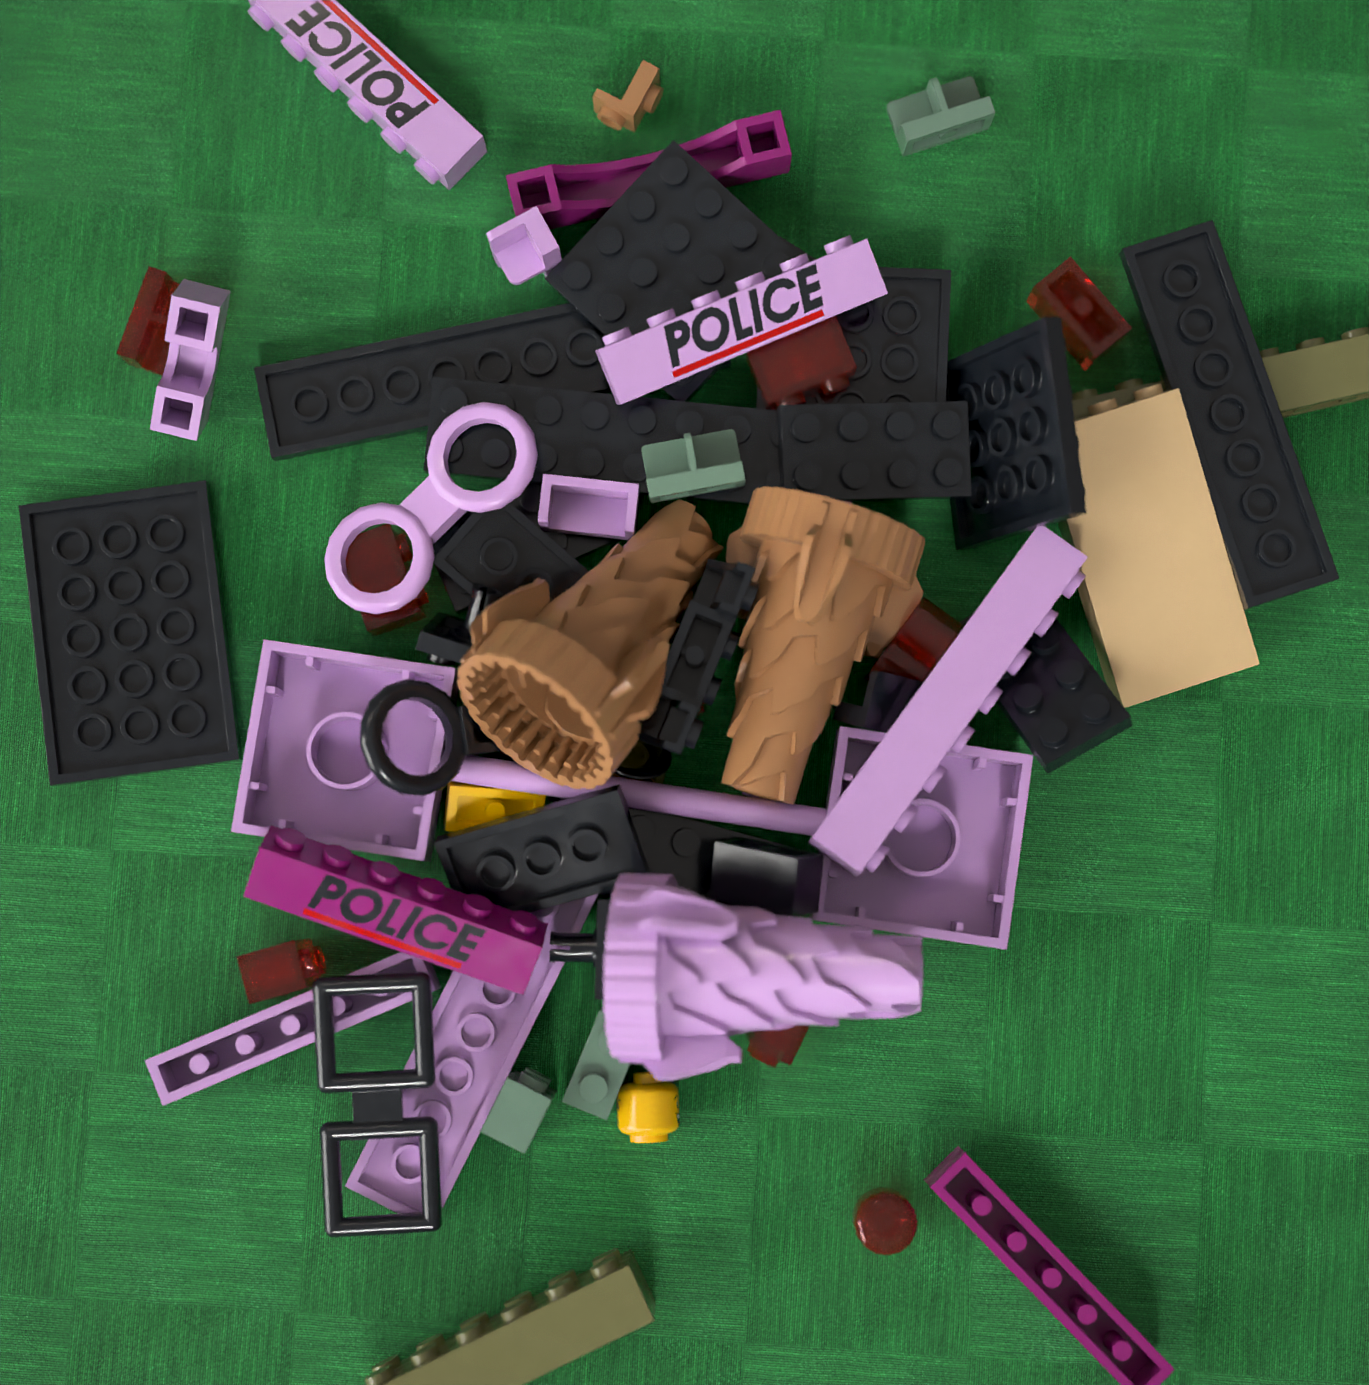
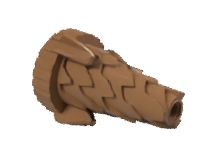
M780 487L756 488L753 491L743 527L729 534L726 549V563H737L739 561L756 568L752 581L759 583L760 587L750 611L740 608L737 618L745 620L738 644L740 648L744 649V653L735 680L736 705L726 734L727 737L733 738L721 783L764 799L794 804L812 744L817 739L819 733H822L832 705H840L853 662H861L863 655L878 659L884 648L897 636L911 618L921 601L923 590L915 575L926 541L917 531L882 514L814 493Z
M680 499L665 506L655 513L623 547L619 543L615 545L595 568L588 571L573 587L566 590L550 602L549 584L544 579L536 578L533 583L521 586L490 604L482 614L473 620L470 625L473 646L460 660L462 665L457 673L459 675L457 680L458 688L461 690L460 696L463 703L467 706L469 714L478 723L483 733L519 765L561 786L566 785L573 789H594L597 785L602 786L608 781L636 745L640 732V723L637 720L651 715L661 694L666 659L670 646L669 642L680 627V624L676 621L688 607L690 600H693L692 588L703 576L708 559L715 560L724 549V547L712 539L711 528L705 519L695 512L696 506Z

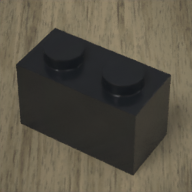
M744 837L715 841L710 899L728 903V906L757 907L774 915L799 917L816 913L819 909L824 854Z

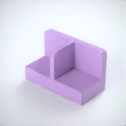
M537 206L486 233L493 258L497 266L502 268L511 284H522L542 272L546 277L562 260L559 245Z

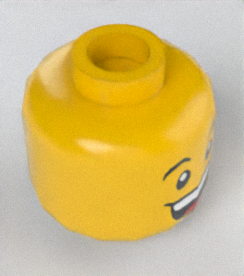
M650 1071L632 1073L633 1082L621 1085L616 1097L618 1129L622 1133L630 1135V1142L668 1141V1134L677 1130L680 1124L678 1087L671 1082L657 1080Z

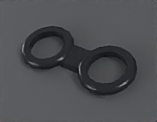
M404 679L386 685L368 702L360 721V747L367 767L383 785L402 795L426 796L444 789L459 774L466 756L500 752L506 760H514L501 751L483 733L478 723L469 714L467 706L458 707L445 691L426 681ZM403 700L419 701L431 708L441 720L445 732V751L442 759L430 773L423 776L410 775L397 768L387 756L382 741L383 723L388 712L398 702Z

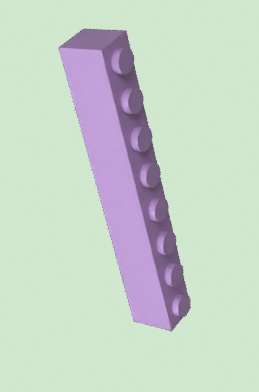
M1045 526L1036 527L808 842L855 877L864 868L871 873L875 871L890 850L882 844L893 828L902 833L914 817L918 808L913 806L911 802L921 789L930 793L947 770L939 763L950 749L958 754L975 731L968 723L978 710L986 715L1003 692L996 684L1006 671L1014 676L1031 653L1024 648V645L1033 633L1042 637L1058 616V613L1051 609L1061 594L1069 599L1086 577L1079 569L1088 556Z

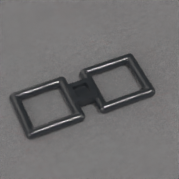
M425 972L319 977L312 984L317 1087L322 1093L326 1094L352 1092L353 1107L352 1121L326 1122L320 1128L325 1233L329 1237L336 1238L435 1232L442 1225L438 1124L430 1116L404 1118L403 1089L429 1088L435 1083L436 1079L431 978ZM412 992L415 1069L336 1073L333 996ZM419 1137L422 1212L344 1217L340 1141Z

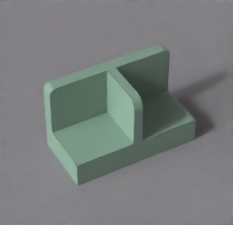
M971 76L940 85L937 77L929 79L925 91L891 101L886 107L902 157L988 130L996 113L990 96L980 98L974 78Z
M733 429L691 436V432L684 433V438L644 445L641 449L651 503L745 486L743 464L740 459L736 433Z

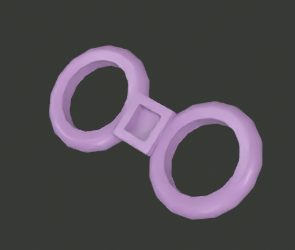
M480 402L463 406L445 418L431 438L427 454L429 476L401 504L394 505L380 502L360 507L343 518L330 536L324 557L326 577L338 599L356 611L372 614L399 610L414 600L430 579L435 559L433 544L467 511L483 513L501 509L518 498L532 480L538 453L535 434L524 417L506 405ZM483 423L501 425L510 431L515 439L517 456L514 468L502 483L493 489L480 492L464 490L455 484L449 473L448 457L451 446L462 432L471 426ZM382 523L398 525L406 531L412 541L413 559L409 572L401 583L389 591L374 594L358 590L347 575L346 557L349 546L359 533L370 526Z

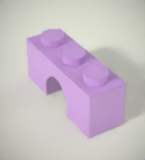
M183 279L172 294L164 341L170 342L164 373L156 388L150 430L197 441L208 423L231 294L230 290Z

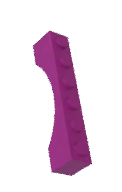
M781 110L735 120L713 132L679 145L725 188L786 174L790 171L792 153ZM664 150L637 157L594 164H550L505 175L515 216L537 206L550 230L601 218Z

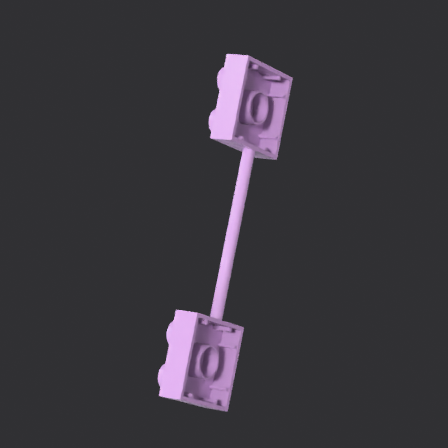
M263 639L231 832L265 837L270 826L273 825L278 828L298 830L305 837L326 845L335 844L349 850L431 862L442 790L426 796L402 795L383 785L367 767L360 747V721L368 702L386 685L404 679L429 682L445 691L456 704L459 691L457 683L459 679L458 670L451 667ZM400 701L388 712L383 723L382 741L387 756L397 768L410 775L423 776L430 773L440 763L445 751V732L441 720L431 708L419 701ZM842 726L836 730L825 808L799 804L792 805L780 801L611 776L602 786L597 785L594 789H573L566 785L555 784L522 767L515 761L475 755L465 757L459 774L452 781L565 799L620 784L627 806L631 809L813 836L887 733ZM964 745L958 754L950 749L939 763L947 769L930 793L921 789L911 804L918 808V811L902 833L893 828L882 844L890 850L873 873L864 868L855 877L824 855L818 912L809 914V918L815 921L848 926H863L875 930L1007 950L1033 755Z

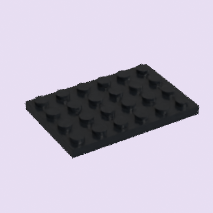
M203 480L19 505L50 785L61 786L243 761L210 483Z

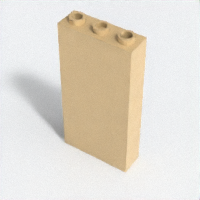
M1161 383L1133 391L1135 401L1119 406L1117 405L1116 398L1087 406L1090 415L1075 420L1087 513L1058 522L1062 539L1088 556L1079 569L1086 577L1079 585L1078 592L1106 684L1124 708L1260 664L1179 388L1163 391Z

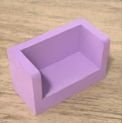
M543 474L538 514L540 529L547 532L629 540L636 534L640 499L639 484Z

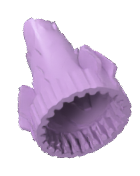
M621 873L615 882V888L612 892L605 939L603 993L608 1048L612 1058H618L620 1063L643 1064L657 1080L673 1081L717 1070L729 1063H742V1049L727 1036L759 1030H782L796 1025L839 1026V1018H899L921 1011L923 993L922 936L874 935L871 928L863 926L812 924V918L774 915L757 907L725 906L715 902V900H709L688 890L678 888L677 880L673 874Z

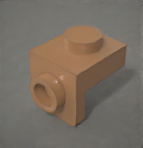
M643 60L622 100L597 88L592 99L594 111L597 113L598 119L613 129L621 130L622 127H625L635 133L645 112L647 111L652 114L662 97L664 88L660 87L659 68Z

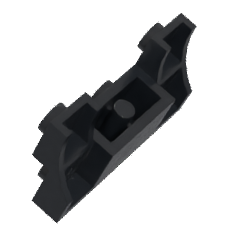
M708 559L693 601L690 600L666 659L660 697L654 711L643 721L638 734L639 741L661 750H668L680 756L684 746L694 749L704 725V721L696 718L697 714L700 712L703 703L710 706L713 705L723 680L714 676L721 658L728 661L731 660L741 635L732 631L740 608L750 611L760 587L759 583L752 581L756 568L739 561L737 563H726Z

